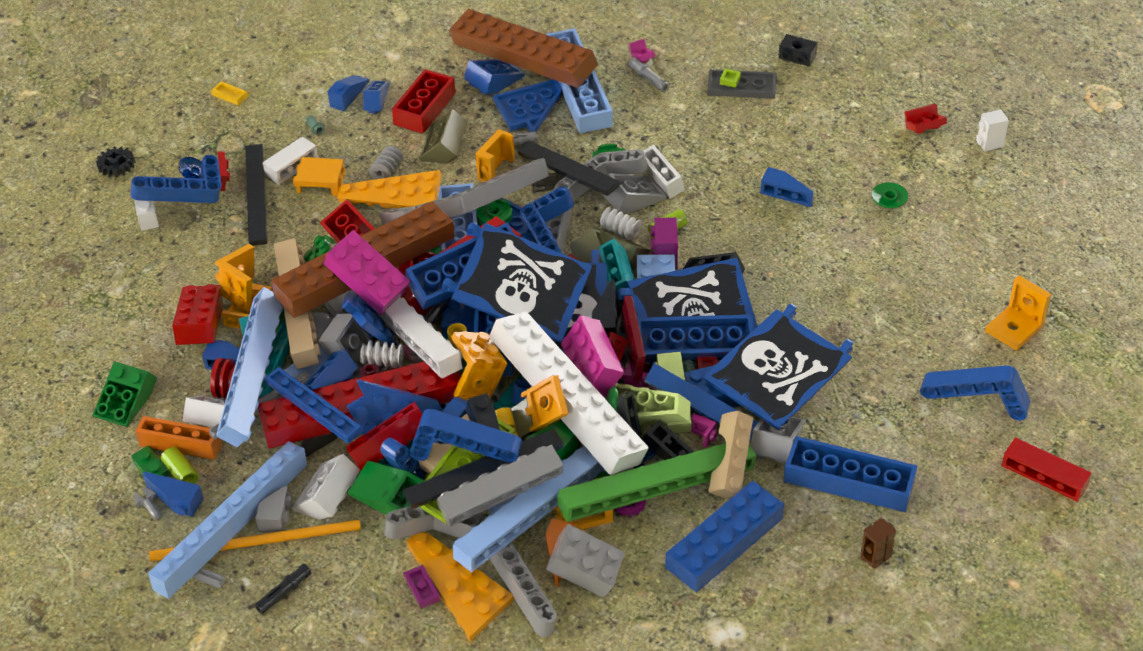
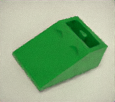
M114 361L92 416L128 427L150 397L157 377L148 371Z
M367 461L347 494L387 515L391 511L409 507L402 490L424 480L405 470Z

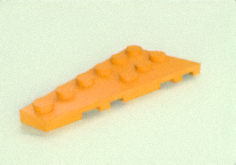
M440 170L342 184L339 185L337 199L340 203L347 199L351 204L366 203L367 206L377 204L383 208L391 209L413 207L438 200L442 174Z
M426 531L414 534L406 541L407 547L420 565H424L438 594L449 611L453 613L460 628L462 627L470 642L514 601L512 593L479 569L470 572L453 558V551Z

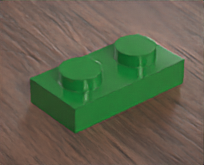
M149 446L131 455L132 461L142 473L145 471L165 477L170 475L168 468Z

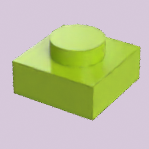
M724 69L720 78V84L737 87L741 78V72Z

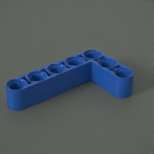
M205 155L203 157L201 179L134 177L131 181L130 196L138 201L216 203L219 200L221 189L219 160L214 155Z
M559 187L525 205L520 211L536 243L562 254L545 222L570 210L574 206V201L567 187Z
M1007 365L929 372L925 374L920 388L921 395L928 399L999 393L1009 416L1018 421L1026 419L1031 402L1018 371L1014 367Z
M455 397L442 412L462 418L467 414L466 407L468 401ZM388 438L383 442L381 453L393 468L405 470L420 479L424 478L427 472L420 468L418 460L410 456V450L393 438ZM434 440L433 442L437 444H447L438 440Z
M426 409L419 422L410 450V456L418 461L427 460L434 440H438L505 462H515L519 455L522 440L511 433L434 409Z

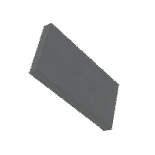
M709 69L707 96L775 99L776 72L739 71L741 72V78L737 87H729L720 84V78L724 70Z

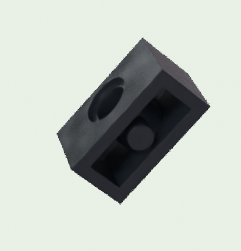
M786 34L779 45L778 59L810 67L817 55L818 42Z

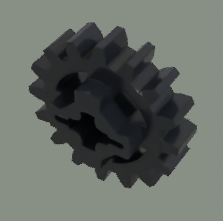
M115 146L111 150L107 148V152H101V156H97L98 160L96 161L99 173L102 172L103 176L108 174L110 178L112 175L118 177L120 174L124 176L126 171L131 172L130 168H134V163H136L133 152L129 151V148L123 150V146L119 149Z

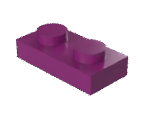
M424 565L403 572L404 578L420 609L440 602V596Z

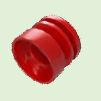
M217 358L214 362L210 378V391L213 398H223L226 400L236 365L233 359Z

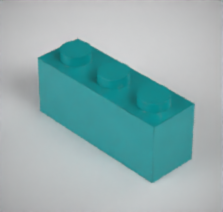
M613 238L598 248L602 263H607L608 284L611 280H615L617 293L618 289L629 288L627 281L634 280L625 248Z

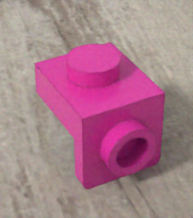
M644 39L629 43L631 57L637 58L641 63H647L651 58L655 57L654 50L646 48Z
M628 362L627 368H623L622 379H624V383L638 388L649 386V384L644 382L648 375L643 372L641 381L634 382L630 362Z
M694 413L691 418V432L702 436L703 447L707 448L717 438L716 422Z

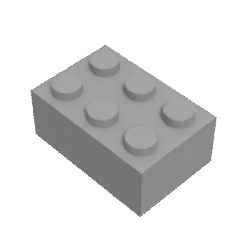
M567 524L557 538L546 570L604 598L614 586L625 552Z

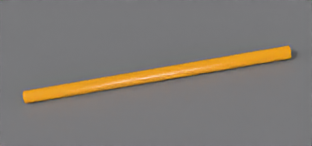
M360 519L233 538L219 551L361 530ZM175 547L149 551L150 562L163 560Z

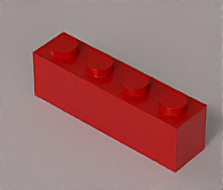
M414 401L347 445L348 453L361 471L367 461L377 463L383 458L386 459L381 453L383 442L388 438H393L407 446L411 439L415 437L423 413Z
M1016 437L1005 451L1001 465L1077 502L1088 487L1092 472Z

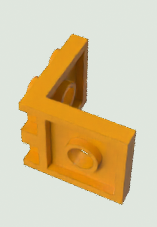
M247 244L215 261V265L219 267V272L215 274L219 285H221L220 291L222 296L246 312L251 310L252 278L254 277V246Z
M1018 275L1014 279L1009 306L986 326L985 332L1017 351L1044 327L1051 294ZM1008 327H1015V328H1017V329H1016V330H1012V329H1010V328H1008Z
M453 332L451 339L467 362V366L453 394L454 397L468 400V398L488 393L491 399L507 365L506 360L494 342L489 338L488 333Z
M552 375L521 393L522 397H526L528 407L525 408L526 416H531L533 426L529 428L530 432H538L568 415L559 375Z

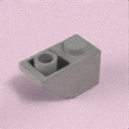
M283 486L259 502L256 514L259 532L284 531L285 524L289 522L288 508L292 507L293 502L292 495H289L287 486Z

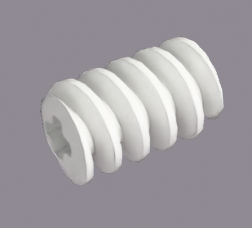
M608 207L601 216L600 225L609 232H613L623 238L625 237L627 240H633L641 229L642 221H636V218H630L628 214L624 215L623 212L618 213L617 209L611 211V208Z
M369 340L367 345L363 343L360 355L362 364H367V362L369 364L376 363L377 366L384 364L385 367L391 365L393 368H397L398 365L399 368L402 366L404 357L402 344H399L398 349H396L395 343H392L390 348H388L387 342H384L383 347H380V341H377L375 346H373L372 340Z

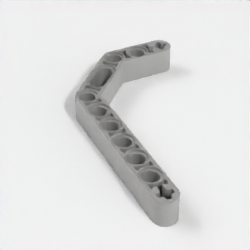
M641 149L600 153L583 164L605 175H608V173L637 174L643 173L648 169L644 151ZM567 177L557 182L554 188L555 190L559 187H567L573 201L591 189ZM573 207L547 221V226L562 254L564 253Z
M541 158L531 161L456 195L433 202L450 218L468 213L548 177L549 173L545 159ZM427 203L413 207L384 210L379 213L382 225Z
M409 506L391 511L386 515L384 533L390 539H400L433 529L460 538L469 533L474 526H478L485 521L487 517L477 514L449 527L447 523H443L422 508L411 509ZM510 542L492 556L490 560L535 632L542 637H549L554 633L557 618L556 611Z

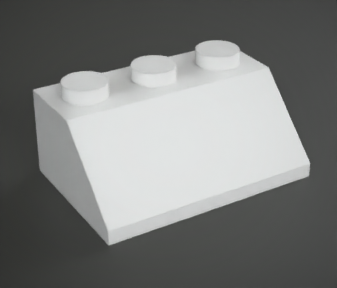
M202 395L188 397L185 401L182 421L188 422L191 425H204L212 428L220 423L226 400Z
M344 454L321 463L291 509L318 520L332 517L338 510V504L348 495L347 490L355 482L360 469Z

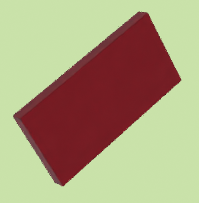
M624 296L621 326L624 338L628 340L626 348L633 380L638 382L642 380L646 355L632 296Z

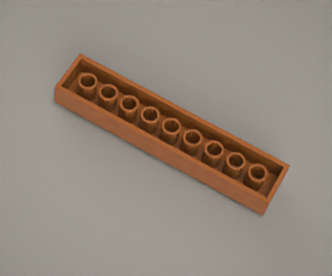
M469 8L448 30L455 45L577 88L581 86L598 66L593 50Z
M431 201L361 237L394 267H397L453 239L454 221ZM327 253L272 279L274 297L293 318L352 290L324 265Z

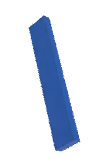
M655 363L644 380L645 383L660 391L680 394L691 402V409L719 425L722 414L738 411ZM754 419L752 422L750 440L752 439L753 429L758 424V422Z
M278 367L264 378L267 385L349 444L363 432L362 426L282 368Z

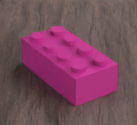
M354 230L326 254L324 265L380 315L407 291L410 284L408 278Z
M580 315L567 336L563 339L561 346L570 361L605 398L610 388L616 385L624 371L600 320Z

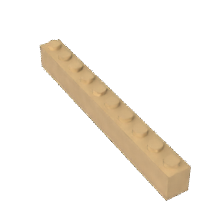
M295 238L274 243L279 276L305 263L301 244L297 245ZM284 308L290 351L296 370L318 364V355H321L318 344L319 339L316 333L317 328L313 310L293 318Z

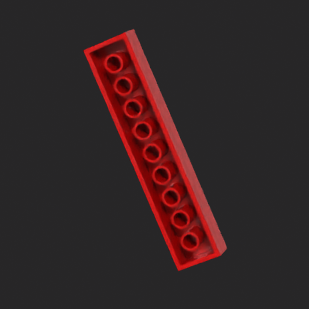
M420 362L313 389L312 391L355 421L346 405L364 396L356 382L357 380L434 398L441 405L455 398L453 394L461 376L459 371H456L441 378L425 362ZM285 397L262 402L258 405L268 449L285 445L288 441L294 443L307 438L332 433Z

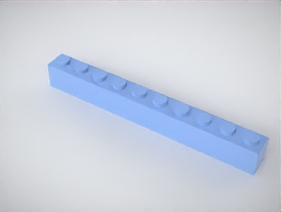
M265 287L253 299L216 437L235 447H238L243 441L246 442L251 435L250 427L255 420L253 415L259 405L257 399L263 389L261 384L266 377L264 372L270 362L268 357L273 350L271 345L277 334L275 329L280 322L278 319L279 315L283 310L282 304L274 297L273 292Z
M288 441L148 573L153 591L168 599L172 597L256 516L260 501L283 486H287L307 467L304 448Z
M585 446L577 449L570 457L561 461L563 463V474L517 495L509 503L502 505L493 515H489L481 524L474 526L465 536L458 538L453 544V558L470 572H473L558 506V490L582 484L586 481L589 482L605 469Z

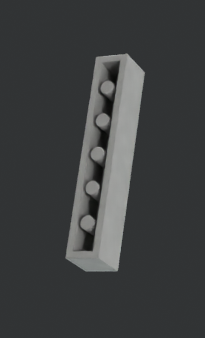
M552 444L547 447H539L534 453L528 456L522 455L509 465L503 464L490 474L484 473L473 482H465L456 490L445 491L437 498L438 507L448 526L451 527L563 474V463Z

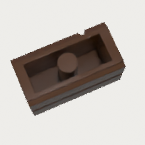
M880 518L873 525L864 529L861 558L872 568L876 569L892 557L896 529L891 523Z

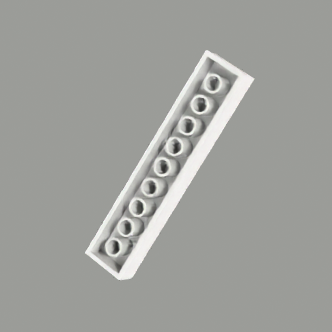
M527 312L496 319L489 338L532 387L552 375H559L568 415L560 419L610 475L640 465L649 447Z

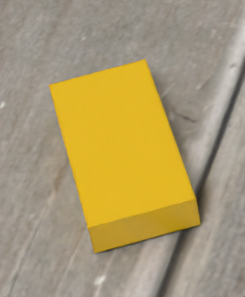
M222 81L211 90L213 96L235 105H240L248 97V91Z

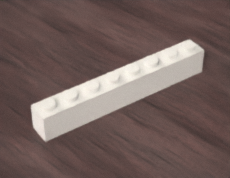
M404 298L397 299L382 315L377 312L375 313L441 378L463 369L461 363L463 357L459 349H455L449 340H445L439 331L437 332L431 323H427L421 314L416 313L413 306H409Z

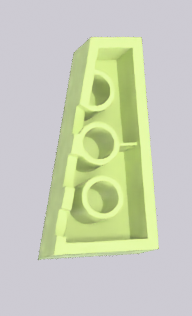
M681 352L657 354V360L653 364L655 363L685 380ZM691 415L688 422L664 424L673 433L691 432Z
M616 383L618 401L620 395L633 390L640 425L655 424L658 420L662 423L689 421L691 402L680 394Z

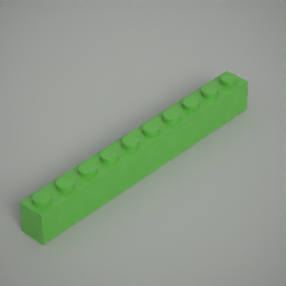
M726 444L716 445L665 461L640 466L636 469L622 471L618 474L604 476L589 482L586 481L575 486L565 487L558 490L557 505L566 522L710 482L712 472L719 467L725 456ZM750 445L748 446L744 472L752 470L756 460V454Z

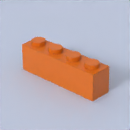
M143 416L135 431L140 447L149 446L151 449L162 451L170 447H177L184 455L212 460L216 459L222 447L221 439H213L208 427Z

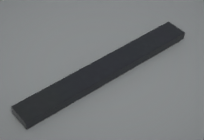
M530 140L517 149L518 155L531 161L544 158L548 169L606 196H609L621 186L618 180Z
M263 144L245 146L248 242L252 246L268 244L265 173L262 163L264 162Z
M552 429L522 441L518 458L522 455L528 456L539 447H547L551 444L555 451L564 448V443L556 430ZM485 456L402 490L403 496L410 508L415 509L437 500L445 491L456 490L465 482H473L484 473L490 474L501 465H509L513 462H505Z

